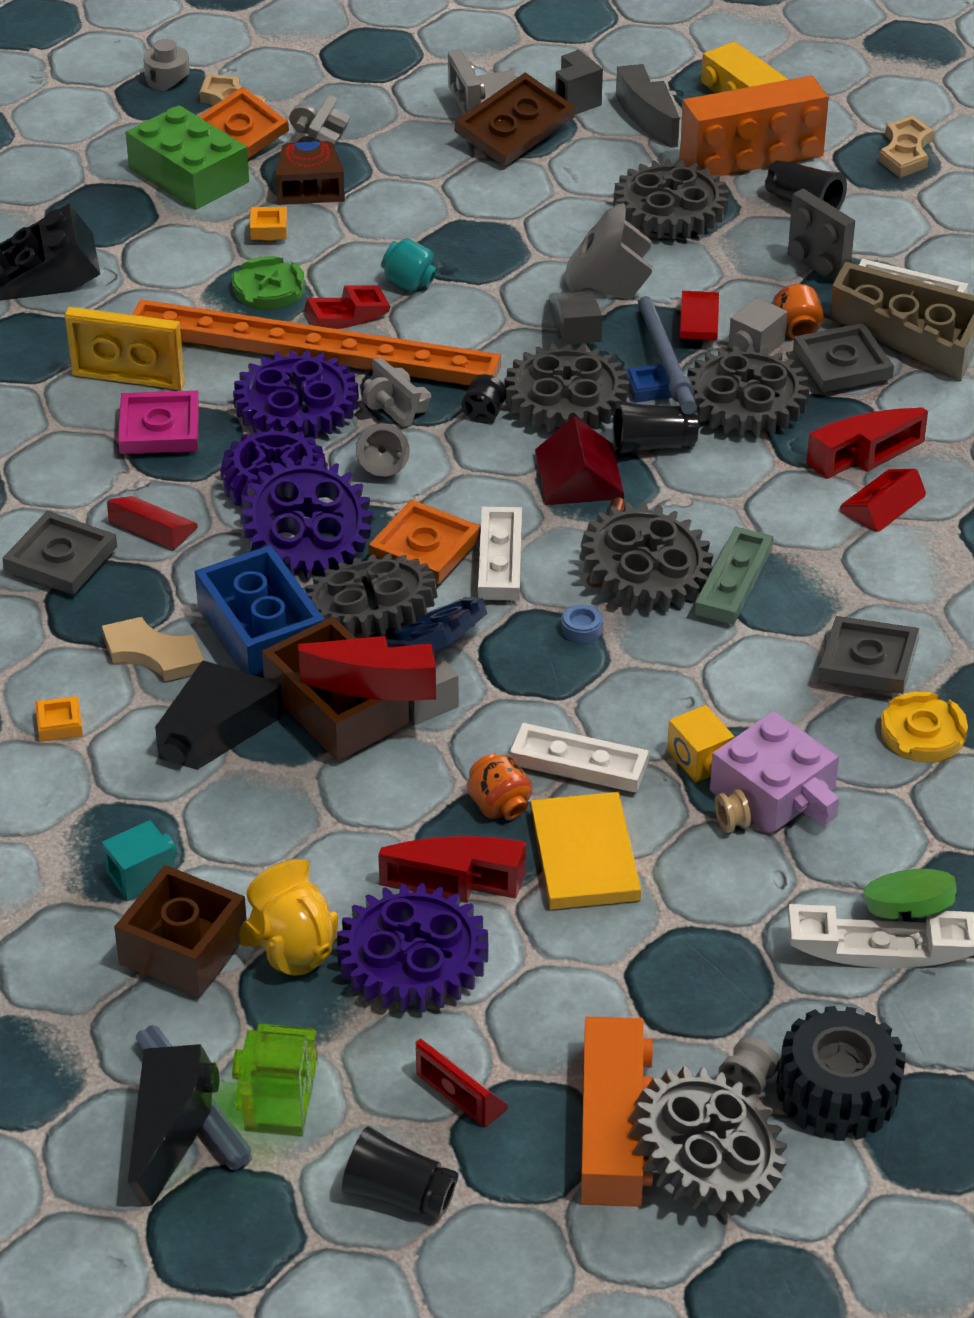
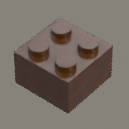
M164 865L114 926L119 964L200 997L240 945V927L247 920L245 896Z

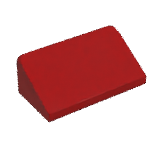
M888 469L842 503L839 508L843 514L874 531H881L923 499L926 491L918 469Z
M134 496L113 498L107 501L109 523L172 550H175L198 528L196 522Z
M421 1038L415 1042L416 1075L479 1125L486 1128L507 1111L508 1104L444 1054Z

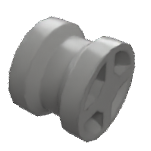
M746 1036L742 1037L733 1048V1056L727 1057L720 1065L719 1074L721 1072L725 1074L726 1085L731 1088L739 1081L743 1083L741 1094L746 1098L754 1094L759 1096L766 1086L765 1079L772 1078L778 1071L780 1060L774 1049L765 1041L756 1037Z

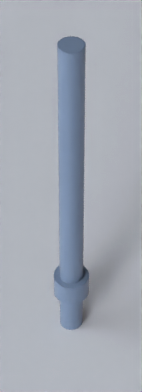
M648 296L641 297L638 301V306L670 381L668 385L673 400L679 403L684 414H692L697 408L693 398L694 388L688 377L684 376L652 299Z

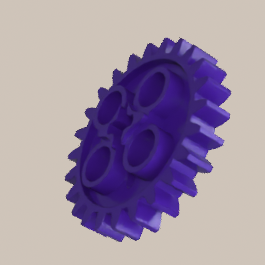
M290 350L288 357H283L280 353L276 352L274 355L275 360L270 361L265 357H261V366L252 363L248 364L249 372H240V380L234 382L235 391H233L236 415L237 417H243L244 426L253 425L254 433L256 429L268 432L272 427L275 431H283L288 428L292 434L303 431V434H310L314 439H318V431L322 430L327 434H332V425L343 428L345 426L344 418L352 419L353 410L358 409L359 393L358 383L355 382V374L348 372V365L338 366L337 358L326 362L325 353H321L313 358L310 357L309 350H306L302 356H297L294 350Z
M303 456L301 465L295 466L292 459L288 457L286 458L284 469H281L273 462L270 467V475L260 471L258 472L257 484L251 482L248 484V496H243V510L240 516V523L244 524L242 536L247 539L252 538L249 545L250 552L271 545L284 564L289 567V571L293 576L296 575L298 570H303L306 580H310L312 571L318 570L320 575L325 577V569H329L332 566L335 570H338V563H344V560L353 564L357 552L363 553L365 551V539H370L372 529L370 524L372 523L373 512L368 510L370 497H361L363 491L362 483L351 486L353 473L349 472L343 476L338 475V463H335L328 470L324 468L323 458H319L316 465L312 466L309 464L307 456ZM287 497L292 499L293 501L282 502L278 498ZM319 498H330L333 502H322ZM287 532L293 534L295 537L285 538L279 534ZM321 533H331V534H333L335 537H334V538H325V537L321 536L320 534H321Z
M420 883L416 892H409L406 884H401L399 894L393 895L385 887L382 888V899L378 900L368 894L365 896L366 908L353 905L352 918L343 917L342 931L337 932V962L341 965L342 978H350L351 990L353 992L364 988V998L367 1002L380 996L383 1009H386L393 1001L399 1002L400 1011L403 1013L406 1012L410 1003H416L418 1009L421 1012H425L427 1001L432 1000L438 1007L444 1008V996L449 995L459 1001L461 1000V987L473 990L475 988V977L484 976V963H487L489 960L488 930L483 929V916H474V905L472 903L460 906V895L458 893L445 899L443 898V887H438L432 894L426 893L425 884Z

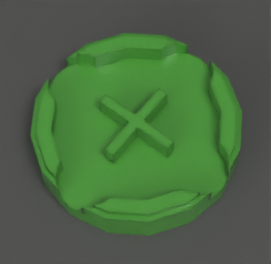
M264 256L248 260L241 265L240 271L236 272L235 270L232 275L233 295L240 303L260 310H272L290 306L299 300L305 292L304 271L298 264L292 261V265L284 263L283 258L276 256Z
M911 869L886 874L871 881L864 888L866 907L869 912L877 917L894 920L899 918V912L911 911V918H924L938 914L950 908L956 901V880L948 872L935 869Z

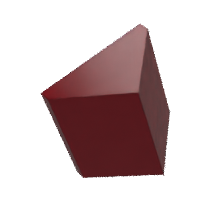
M573 416L535 449V458L545 505L609 501L614 498L624 499V490L613 444L576 416Z

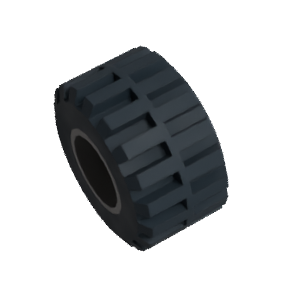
M836 1006L825 1007L824 1013H819L816 1009L807 1012L805 1020L798 1018L792 1024L791 1031H787L783 1039L776 1084H778L776 1091L778 1100L784 1101L783 1110L788 1117L797 1115L795 1124L802 1129H806L808 1125L814 1127L813 1135L824 1138L825 1132L835 1133L834 1140L845 1141L846 1134L853 1132L855 1139L866 1137L868 1127L876 1133L882 1129L884 1119L888 1122L894 1114L895 1106H897L906 1063L905 1053L901 1052L902 1043L899 1037H891L892 1028L885 1022L878 1024L875 1022L876 1016L868 1012L865 1015L856 1013L857 1008L846 1007L845 1011H837Z

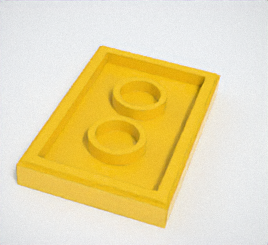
M68 307L65 313L72 376L182 390L185 384L180 321Z
M619 792L531 800L530 811L550 910L641 901L640 882Z

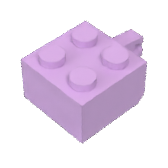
M773 711L712 753L710 791L715 795L725 793L727 796H730L732 790H742L748 801L751 821L767 833L775 832L801 812L826 825L838 815L839 797L832 790L836 788L839 756Z

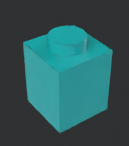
M151 820L102 841L106 874L127 901L139 896L164 865L174 868V859L178 856L172 838L167 833L161 834Z

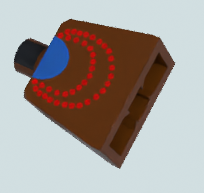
M306 136L299 139L297 143L282 145L276 170L278 205L345 202L344 171L332 142H316L314 138Z

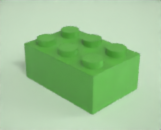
M180 105L172 107L150 120L143 121L140 125L125 132L129 168L195 210L249 183L247 146Z

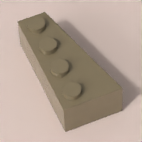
M849 262L844 263L832 286L831 319L846 326L864 323L876 341L961 381L974 356V295Z

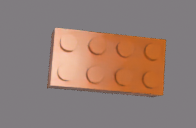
M811 75L683 99L680 160H684L687 167L698 163V170L710 168V175L719 174L723 176L770 167L776 160L795 162L821 157L824 155L829 96Z

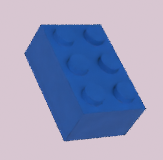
M271 545L195 570L198 609L242 672L264 678L263 650L325 620Z

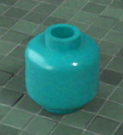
M409 238L402 239L399 242L393 241L381 261L385 279L410 293L417 291L422 285L428 288L438 271V268L433 266L435 260L433 251Z

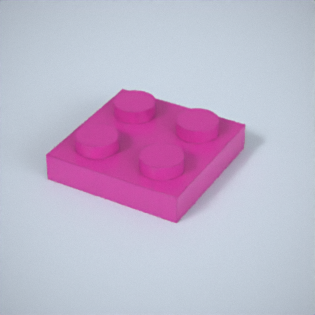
M198 390L121 393L118 438L120 454L198 451Z

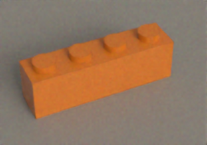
M585 1016L581 1205L641 1207L643 1186L652 1187L653 1171L647 1172L642 1169L649 1158L648 1156L634 1154L633 1149L640 1140L629 1136V1131L635 1124L629 1119L630 1114L636 1107L634 1103L643 1089L647 1088L653 1079L651 1076H643V1067L652 1068L653 1038H643V1018Z

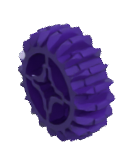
M272 427L268 432H261L256 429L253 436L242 434L241 441L231 442L230 449L224 451L220 475L226 496L232 498L234 505H242L243 496H248V484L250 482L257 484L258 472L262 471L270 475V467L273 462L281 469H284L286 458L288 457L292 459L295 466L301 465L303 456H307L309 464L312 466L316 465L319 458H323L324 468L328 469V463L325 461L322 446L316 445L314 438H305L303 431L292 434L288 428L283 431H275ZM287 497L278 498L282 502L293 501L292 499Z

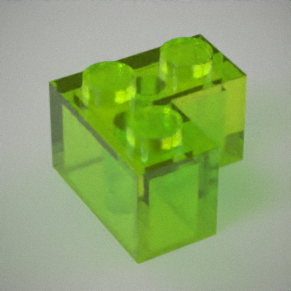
M259 1024L257 1031L247 1030L243 1050H235L232 1063V1078L240 1080L236 1088L235 1110L243 1111L244 1131L303 1137L318 1064L317 1029Z

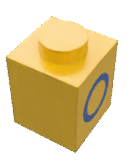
M703 705L669 719L667 751L690 778L697 783L711 777L712 753L734 739L735 736L707 705Z

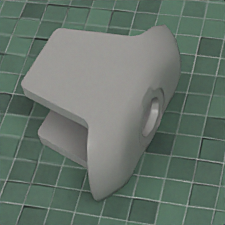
M624 203L608 209L587 233L579 247L570 257L565 271V280L570 292L592 288L625 300H630L652 274V266L643 259L651 248V240L625 220L626 209Z

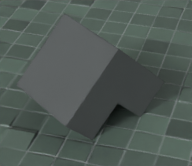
M580 50L562 55L561 70L556 71L555 93L576 107L575 115L601 106L603 68Z

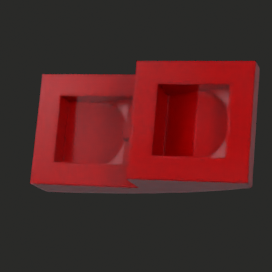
M344 285L341 298H307L304 311L313 326L342 329L376 319L388 313L390 305L379 285Z
M682 291L680 338L718 340L719 292Z

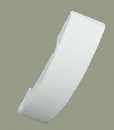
M789 904L788 906L791 946L829 961L861 967L913 968L948 963L974 955V912L942 911L938 914L927 916L925 923L837 919L835 906Z

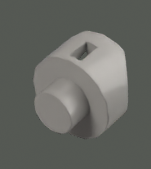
M158 40L154 43V47L144 54L145 80L147 85L155 90L167 91L190 74L188 53L185 49L176 46L173 40Z
M377 423L367 427L360 434L356 442V455L359 463L367 472L375 476L387 477L394 475L405 467L409 459L410 446L407 437L399 428L391 424Z

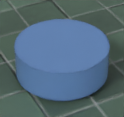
M589 605L571 606L562 614L561 632L566 639L574 643L585 644L593 642L602 635L603 615L598 609Z

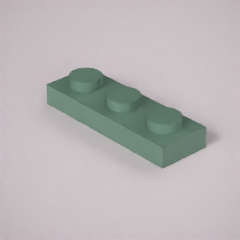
M735 526L695 602V615L734 625L773 549L774 536Z

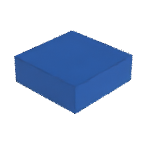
M663 364L626 369L629 389L635 403L672 398L668 388L670 381Z

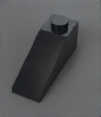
M201 1044L144 1049L128 1184L143 1206L153 1205L210 1114L212 1093H216L219 1090L220 1077L218 1066L215 1062L211 1063Z

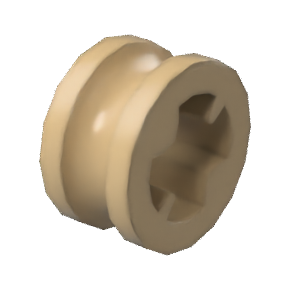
M732 790L730 796H727L725 793H719L715 796L716 815L724 832H733L737 825L741 829L750 826V808L742 790Z

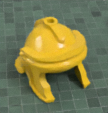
M296 858L268 868L250 883L246 896L253 909L250 919L243 922L239 932V940L242 947H263L267 952L269 964L275 970L289 975L307 974L322 965L332 951L338 927L337 913L335 911L329 912L327 900L319 892L317 886L310 883V863L308 860Z

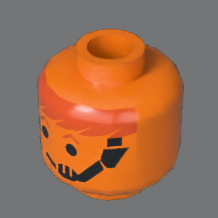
M793 284L781 289L774 296L772 304L788 311L786 337L794 339L795 336L815 333L820 329L824 321V315L819 295L812 287L805 284Z
M496 753L485 755L472 765L466 784L470 797L482 814L491 820L501 818L513 820L522 815L528 807L527 801L530 799L533 790L531 781L516 760L509 755H497Z

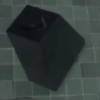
M202 660L155 726L158 758L196 770L210 763L280 719L282 716L281 683Z

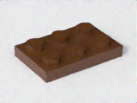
M525 72L457 119L454 131L505 167L574 118L576 107Z

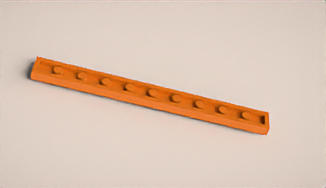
M140 299L132 315L180 321L181 341L185 343H198L218 348L244 350L256 354L275 355L278 352L283 357H288L290 350H294L297 356H302L306 350H309L310 357L315 358L317 355L325 353L326 362L337 358L338 365H348V367L360 368L365 371L373 370V359L383 358L393 368H403L409 376L431 379L437 382L470 385L473 378L478 375L488 374L497 378L501 368V354L143 299Z

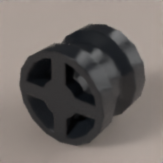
M488 374L478 375L473 378L462 400L464 414L469 419L483 424L495 420L500 411V406H502L506 398L505 385L498 378Z

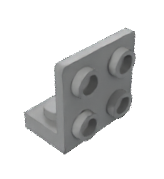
M461 49L448 51V87L464 115L517 78L512 70L476 76L473 63L467 61Z

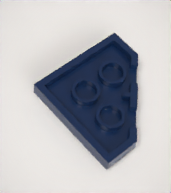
M464 597L429 611L426 616H416V623L414 624L401 623L402 630L400 631L393 628L386 629L384 636H386L387 647L432 644L435 659V651L454 643L456 639L475 626L488 613L483 598ZM376 632L374 634H371L369 637H378L381 635H379L378 632Z

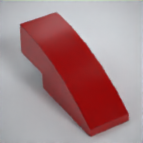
M923 407L875 411L852 416L823 426L809 433L806 464L826 479L856 464L868 472L924 442L928 411Z
M386 636L298 644L299 672L302 683L326 691L368 699L394 701L436 700V665L432 644L388 648Z
M451 836L413 840L381 847L378 854L379 885L400 889L401 884H406L410 892H416L420 883H423L428 894H432L438 887H443V898L448 899L458 893L460 895V902L464 903L468 902L472 890L516 899L526 873V842L498 837Z

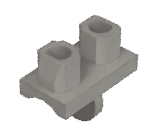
M328 94L318 113L310 105L299 104L291 111L289 120L297 132L308 134V137L314 138L316 142H332L335 148L339 137L341 138L345 132L351 116L335 109L338 98Z
M383 358L373 359V375L371 379H367L363 384L364 403L373 410L383 409L402 427L412 426L415 414L427 412L431 393L424 387L412 385L409 374L403 368H393Z

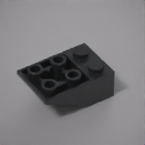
M69 203L60 209L50 211L43 219L29 227L19 229L12 237L0 243V301L71 292L101 275L93 232Z

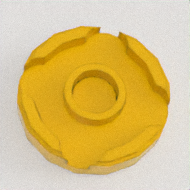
M909 692L896 696L889 702V707L883 710L880 720L881 738L890 750L903 758L917 762L942 761L951 758L962 749L968 731L966 715L958 704L950 699L948 703L939 700L938 694L931 692Z

